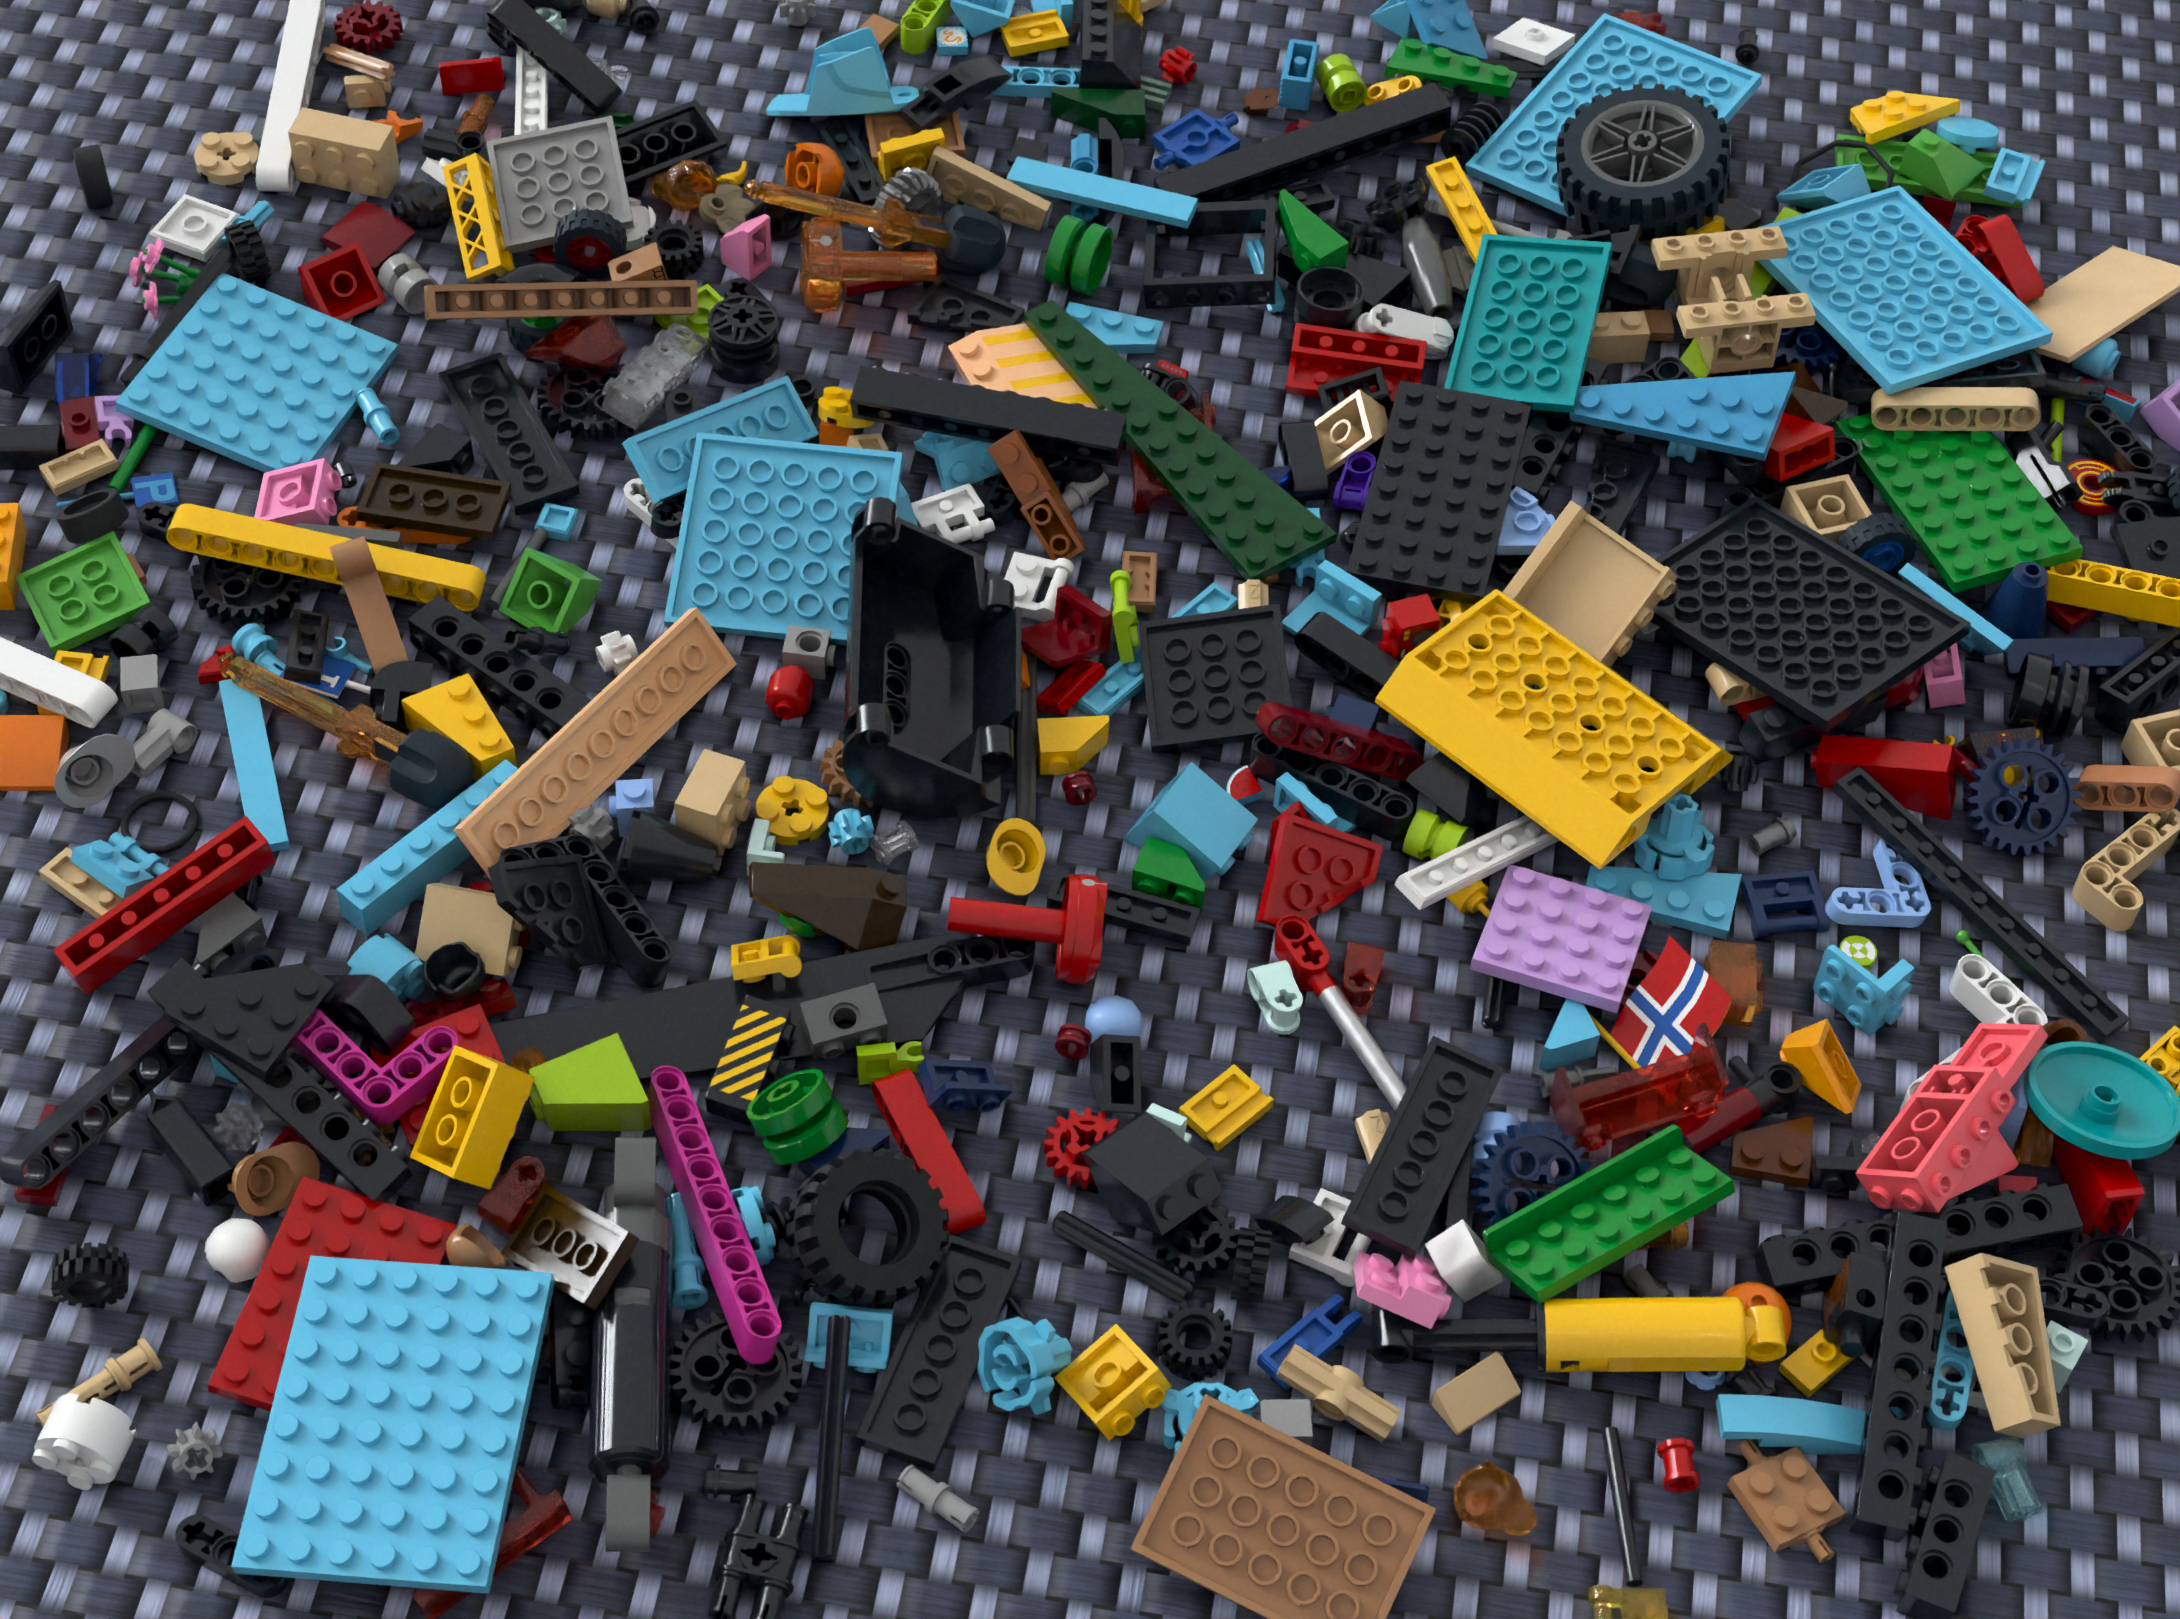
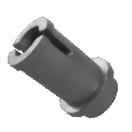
M1778 817L1773 820L1772 825L1749 834L1747 842L1751 851L1756 856H1760L1762 853L1782 843L1784 845L1792 843L1797 832L1789 818L1782 819Z

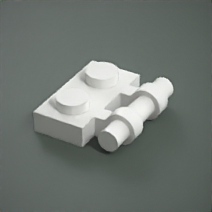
M970 483L911 503L918 527L936 533V535L956 544L969 539L974 542L983 539L984 534L995 531V525L991 518L982 521L978 520L977 517L984 515L985 506ZM960 523L965 525V527L951 531L949 528Z

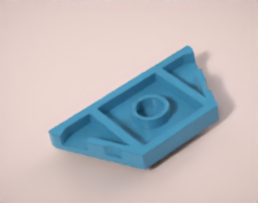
M1405 0L1423 44L1436 48L1443 47L1459 55L1489 59L1465 0Z

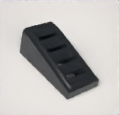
M1381 366L1317 386L1324 414L1336 406L1332 404L1331 393H1336L1338 401L1341 403L1345 400L1343 391L1349 390L1352 395L1357 391V388H1363L1364 393L1384 407L1391 405V397ZM1376 385L1378 392L1371 393L1370 386Z

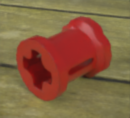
M1674 1438L1658 1445L1657 1453L1659 1458L1664 1461L1666 1476L1663 1478L1665 1490L1683 1493L1696 1489L1700 1485V1475L1694 1471L1692 1454L1695 1451L1693 1441L1685 1438Z

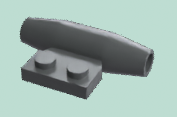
M1419 217L1411 218L1402 226L1404 261L1407 269L1411 271L1410 281L1414 294L1427 316L1450 320L1454 314L1453 292L1462 295L1463 299H1467L1475 263L1465 246H1453L1442 251L1427 222Z

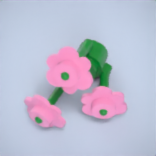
M158 238L155 245L148 244L146 249L139 253L138 258L134 257L131 264H129V276L134 277L133 287H138L142 282L143 275L148 274L177 282L176 292L182 293L183 296L201 273V270L189 268L161 255L165 242ZM160 262L182 273L175 275L154 269V267ZM149 282V290H144L141 301L144 303V309L150 310L152 318L157 319L158 304L177 303L182 296H157L156 283Z

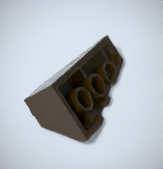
M752 862L749 866V897L787 918L796 916L814 926L812 931L822 937L825 933H828L844 942L843 948L846 950L857 952L896 944L907 908L905 876L864 867Z

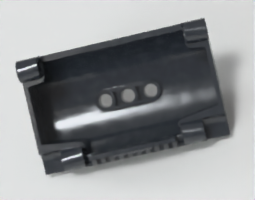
M884 497L872 498L866 501L855 513L851 526L843 731V770L846 778L852 787L869 801L885 809L922 818L963 817L999 806L1001 804V775L1011 768L1014 763V718L1021 713V608L1015 607L1014 585L1008 580L1002 579L1001 576L985 569L984 556L898 518L897 507L892 500Z

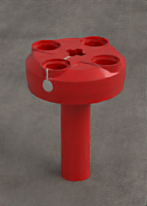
M1068 874L1061 910L951 897L947 931L1057 944L1055 979L1066 981L1068 984L1084 985L1090 980L1093 981L1100 964L1108 883L1100 881L1096 875Z

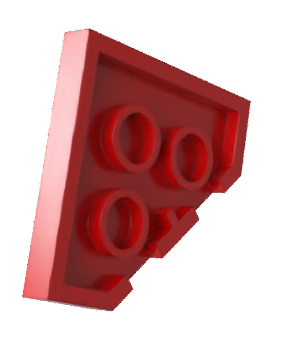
M1290 813L1281 814L1256 921L1276 927L1278 921L1283 916L1289 914L1300 915L1309 921L1318 914L1328 911L1347 899L1346 897L1375 881L1383 845Z

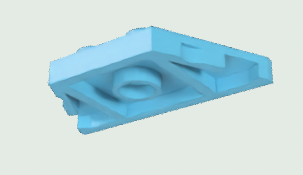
M1908 562L1898 572L1906 585L1971 623L1969 634L1957 642L1969 652L1975 650L1982 656L2004 653L2014 642L2010 637Z

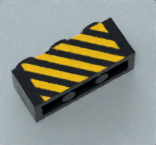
M746 995L706 1094L707 1112L748 1126L752 1125L746 1114L747 1108L751 1101L767 1087L769 1079L773 1081L777 1079L782 1065V1059L778 1058L782 1046L789 1047L793 1039L796 1025L791 1023V1009Z

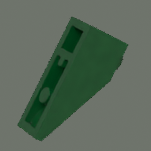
M1052 88L1051 116L1098 132L1099 118H1106L1116 130L1119 138L1144 139L1145 90Z

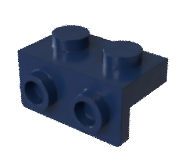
M925 1058L918 1065L928 1107L945 1108L948 1111L978 1109L980 1112H990L999 1108L1001 1103L1012 1093L1010 1084L996 1083L990 1062Z

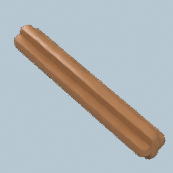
M333 43L330 44L329 48L324 47L323 53H326L325 60L387 82L390 77L395 78L396 72L393 71L394 65L390 62Z

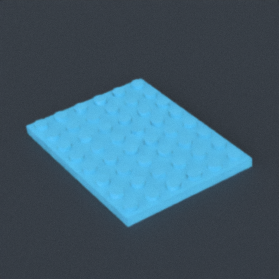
M1604 13L1486 141L1485 145L1479 149V152L1475 153L1465 164L1466 174L1569 217L1564 211V202H1560L1556 160L1557 137L1560 131L1564 132L1563 124L1568 117L1576 118L1575 109L1581 104L1588 107L1592 104V97L1598 94L1606 97L1611 95V89L1618 87L1625 91L1633 89L1634 84H1642L1643 88H1654L1655 84L1665 85V90L1674 91L1678 87L1686 90V96L1693 97L1697 94L1704 98V106L1713 105L1718 110V118H1724L1727 124L1760 87L1762 75Z
M1900 185L1757 227L1779 226L1788 246L1786 258L1758 260L1759 263L1790 294H1808L1816 314L1815 320L1889 395L2051 342L2053 332Z
M310 1256L231 1565L236 1574L489 1594L555 1284L553 1273Z

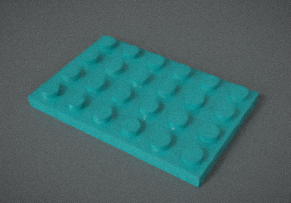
M1483 234L1444 388L1532 404L1531 410L1575 413L1612 257V242Z

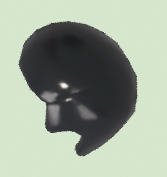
M454 942L445 944L432 952L424 963L423 976L433 992L440 998L447 1001H461L479 990L486 979V966L479 953L474 952L465 942Z

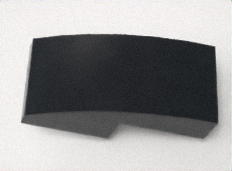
M1282 1195L1254 1217L1261 1230H1278L1287 1243H1304L1305 1245L1320 1239L1325 1234L1323 1228L1335 1220L1331 1213L1306 1199L1290 1195Z

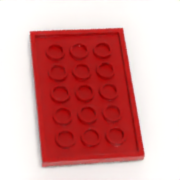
M303 1176L208 1383V1392L271 1412L310 1256L442 1265L447 1255V1240L456 1230V1224L380 1200L373 1203L367 1196Z

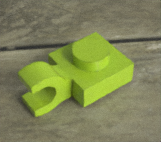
M911 1041L905 1043L899 1050H896L895 1042L856 1046L859 1085L871 1084L872 1081L907 1068L912 1073L919 1072L918 1065L924 1060L921 1042Z

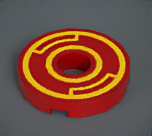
M2079 459L2066 465L2084 493L2079 500L2072 503L2075 505V510L2093 516L2107 515L2114 511L2115 506L2103 503L2101 494L2108 489L2100 487L2097 481V477L2101 473L2108 470L2117 471L2114 467L2093 459ZM2085 485H2092L2098 490H2090Z

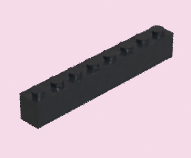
M860 365L850 397L853 418L992 444L1012 431L1019 429L1032 451L1116 467L1119 464L1127 433L1126 414L1119 413L1113 409L1101 410L1086 407L1080 403L1068 404L1052 401L1047 397L1035 398L1019 395L1009 390L997 391L986 389L977 384L965 385L954 383L944 378L932 379L921 377L912 372L899 373L888 371L879 366L867 367Z

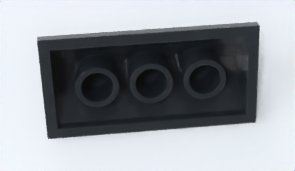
M696 99L616 130L626 186L727 147V142Z

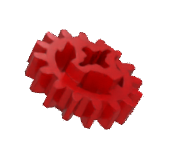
M1086 1107L1084 1115L1078 1116L1074 1109H1071L1068 1120L1061 1116L1056 1117V1127L1049 1126L1047 1128V1138L1044 1140L1043 1153L1046 1154V1167H1054L1053 1177L1058 1179L1065 1175L1067 1176V1186L1071 1187L1075 1181H1080L1082 1189L1087 1190L1089 1182L1095 1181L1082 1152L1117 1129L1119 1120L1115 1118L1107 1122L1105 1120L1106 1112H1100L1097 1116H1092L1090 1107ZM1063 1141L1066 1143L1065 1153H1062L1060 1148Z

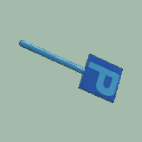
M172 472L130 478L133 492L120 494L122 500L135 499L137 510L149 502H160L165 505L179 504ZM74 500L58 502L56 507L62 509Z

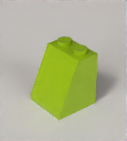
M618 1033L529 1069V1074L535 1077L531 1087L529 1103L537 1122L544 1119L549 1131H646L652 1128L649 1100Z

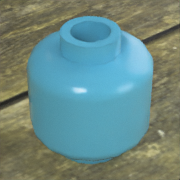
M2107 338L2073 360L2072 367L2094 378H2101L2105 374L2110 375L2121 356V352L2118 351L2117 341Z

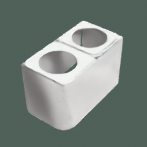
M1463 1219L1425 1244L1441 1277L1464 1302L1503 1282L1500 1272L1488 1262L1485 1244Z

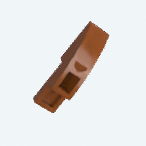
M1019 429L1012 431L987 448L1022 504L1023 507L1020 510L1051 560L1055 561L1058 558L1069 560L1085 550L1086 547L1058 487L1041 458L1035 457Z

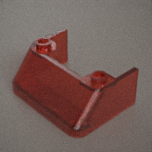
M1705 1022L1698 1025L1689 1053L1572 1089L1564 1067L1557 1068L1549 1103L1556 1120L1565 1134L1575 1136L1573 1146H1584L1585 1152H1592L1604 1147L1607 1144L1606 1141L1692 1114H1695L1696 1117L1712 1114L1718 1109L1717 1104L1723 1099L1729 1077Z

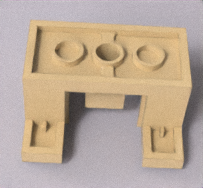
M1779 226L1652 239L1651 251L1659 271L1678 269L1675 285L1683 306H1678L1676 317L1684 338H1696L1709 374L1773 367L1782 328L1814 325L1816 314L1807 293L1770 297L1761 295L1760 298L1752 300L1749 284L1754 261L1786 258L1788 246Z

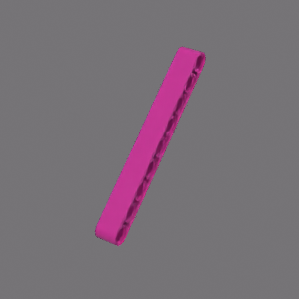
M673 1066L657 1067L651 1074L647 1091L652 1125L677 1191L680 1192L688 1220L738 1352L747 1362L764 1364L769 1362L774 1356L782 1328L781 1319L686 1076L681 1070Z

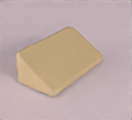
M1496 1351L1437 1389L1434 1393L1432 1406L1458 1436L1519 1396L1521 1390L1504 1358Z

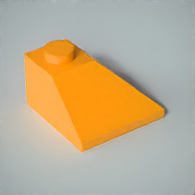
M1828 1018L1786 1035L1781 1046L1780 1058L1781 1061L1788 1062L1799 1070L1802 1077L1801 1084L1843 1113L1853 1112L1862 1084Z

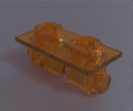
M2028 1102L2027 1111L2012 1153L2020 1164L2051 1167L2055 1133L2036 1116Z

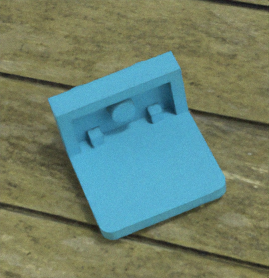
M925 432L922 434V439L914 442L916 450L934 458L943 491H948L968 483L973 484L1001 472L987 449L992 443L933 432Z
M1830 945L1824 952L1813 990L1824 1003L1832 1005L1853 1026L1860 1028L1871 1036L1886 1022L1889 1025L1893 1024L1902 1014L1904 1007L1901 1004L1912 988L1909 982L1915 967L1902 959L1878 979L1837 946Z

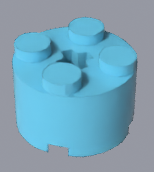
M384 933L385 938L375 935L368 939L347 962V965L352 968L348 975L369 974L379 978L390 988L401 1003L407 998L414 1000L419 997L426 986V982L422 979L425 962L389 933Z

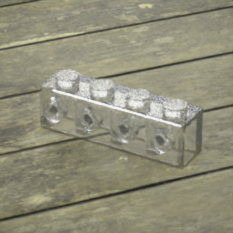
M677 321L667 330L661 329L650 346L644 345L636 360L633 362L628 361L616 379L611 377L607 381L602 391L605 398L601 410L636 430L665 401L664 391L677 390L701 366L709 341Z

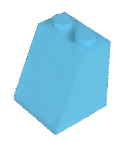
M1191 762L1159 792L1124 838L1141 849L1147 836L1183 847L1201 879L1206 882L1216 873L1222 876L1232 866L1236 859L1231 855L1236 849L1241 851L1253 838L1254 834L1250 830L1258 818Z

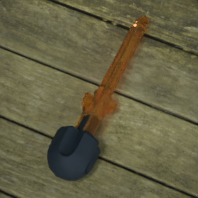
M755 179L746 181L744 185L745 192L751 198L755 199L758 197L765 203L874 228L877 232L883 233L881 237L883 244L896 246L906 241H912L937 247V259L947 269L964 273H983L997 266L1005 254L1006 234L1003 225L997 218L981 209L957 204L944 214L943 219L907 211L900 200L887 197L883 209L767 181L758 183Z
M233 653L223 654L218 658V666L224 678L230 675L234 684L341 739L342 741L336 745L338 753L348 758H367L388 769L389 781L393 791L417 803L439 809L443 808L471 786L474 768L466 750L456 742L434 731L428 732L422 728L413 731L409 735H405L376 720L373 709L362 703L349 712L240 656L233 659Z

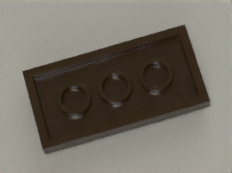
M376 462L356 510L357 520L494 541L512 493L511 482Z
M544 1184L501 1251V1254L529 1271L553 1273L555 1287L596 1310L601 1300L608 1294L610 1286L621 1268L631 1257L633 1249L640 1238Z

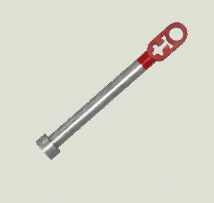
M1296 914L1283 916L1276 926L1274 942L1276 957L1279 961L1286 960L1289 963L1298 988L1315 992L1388 1102L1396 1111L1407 1087L1327 971L1329 963L1328 950L1304 917Z

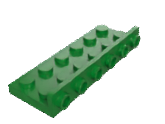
M1672 1124L1484 1230L1483 1239L1488 1262L1536 1302L1541 1304L1735 1193L1733 1179L1686 1147L1683 1143L1681 1128L1676 1124Z

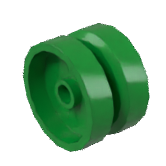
M1065 215L1056 227L1048 248L1044 268L1045 281L1063 288L1071 282L1073 291L1092 296L1099 288L1109 264L1113 247L1112 229L1095 223L1087 228L1085 220Z
M813 1068L800 1070L781 1078L760 1092L747 1108L746 1114L757 1134L764 1136L762 1142L776 1164H793L812 1157L836 1141L847 1128L849 1119L838 1100L831 1098L833 1091L821 1070Z

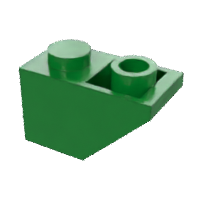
M1147 836L1133 868L1131 889L1201 908L1200 913H1202L1206 885L1183 847Z

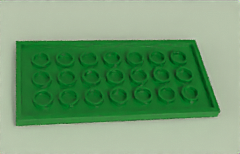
M1871 412L1835 423V433L1837 436H1847L1857 442L1859 445L1856 458L1857 463L1893 512L1899 518L1902 517L1916 543L1953 593L2004 580L2012 569L2021 562H2035L2043 568L2082 558V545L1991 431H1885L1874 426Z

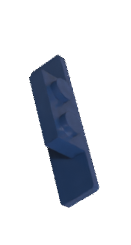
M2143 638L2012 639L2014 642L2005 651L2007 674H2018L2026 653L2032 652L2051 657V674L2057 675L2060 666L2066 660L2070 661L2072 665L2070 678L2073 676L2078 664L2089 666L2090 677H2108L2112 673H2118L2144 653Z

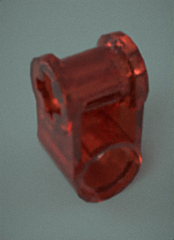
M1348 940L1342 971L1344 976L1341 991L1357 1015L1368 1012L1373 1005L1377 981H1379L1385 947Z
M532 1156L517 1159L498 1183L482 1198L477 1215L511 1237L539 1193V1190H541L544 1184L549 1186L545 1178L546 1170L543 1163L538 1158Z

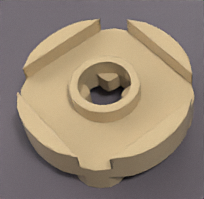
M244 131L219 134L208 132L201 137L202 143L197 146L194 159L197 172L200 175H206L209 182L219 185H232L244 181V175L251 171L253 175L256 173L259 149L250 133ZM225 157H230L229 160H223Z

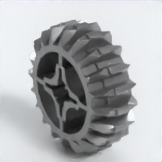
M907 167L903 171L899 170L896 172L895 177H890L887 185L881 187L882 191L879 196L875 197L876 202L870 208L872 214L868 217V222L870 223L868 231L871 233V238L887 251L894 253L900 250L906 251L908 246L914 245L915 242L920 240L916 238L912 229L916 218L933 221L935 215L939 213L937 207L941 204L939 197L942 191L939 188V183L927 172L915 167ZM920 227L919 231L928 232V228Z

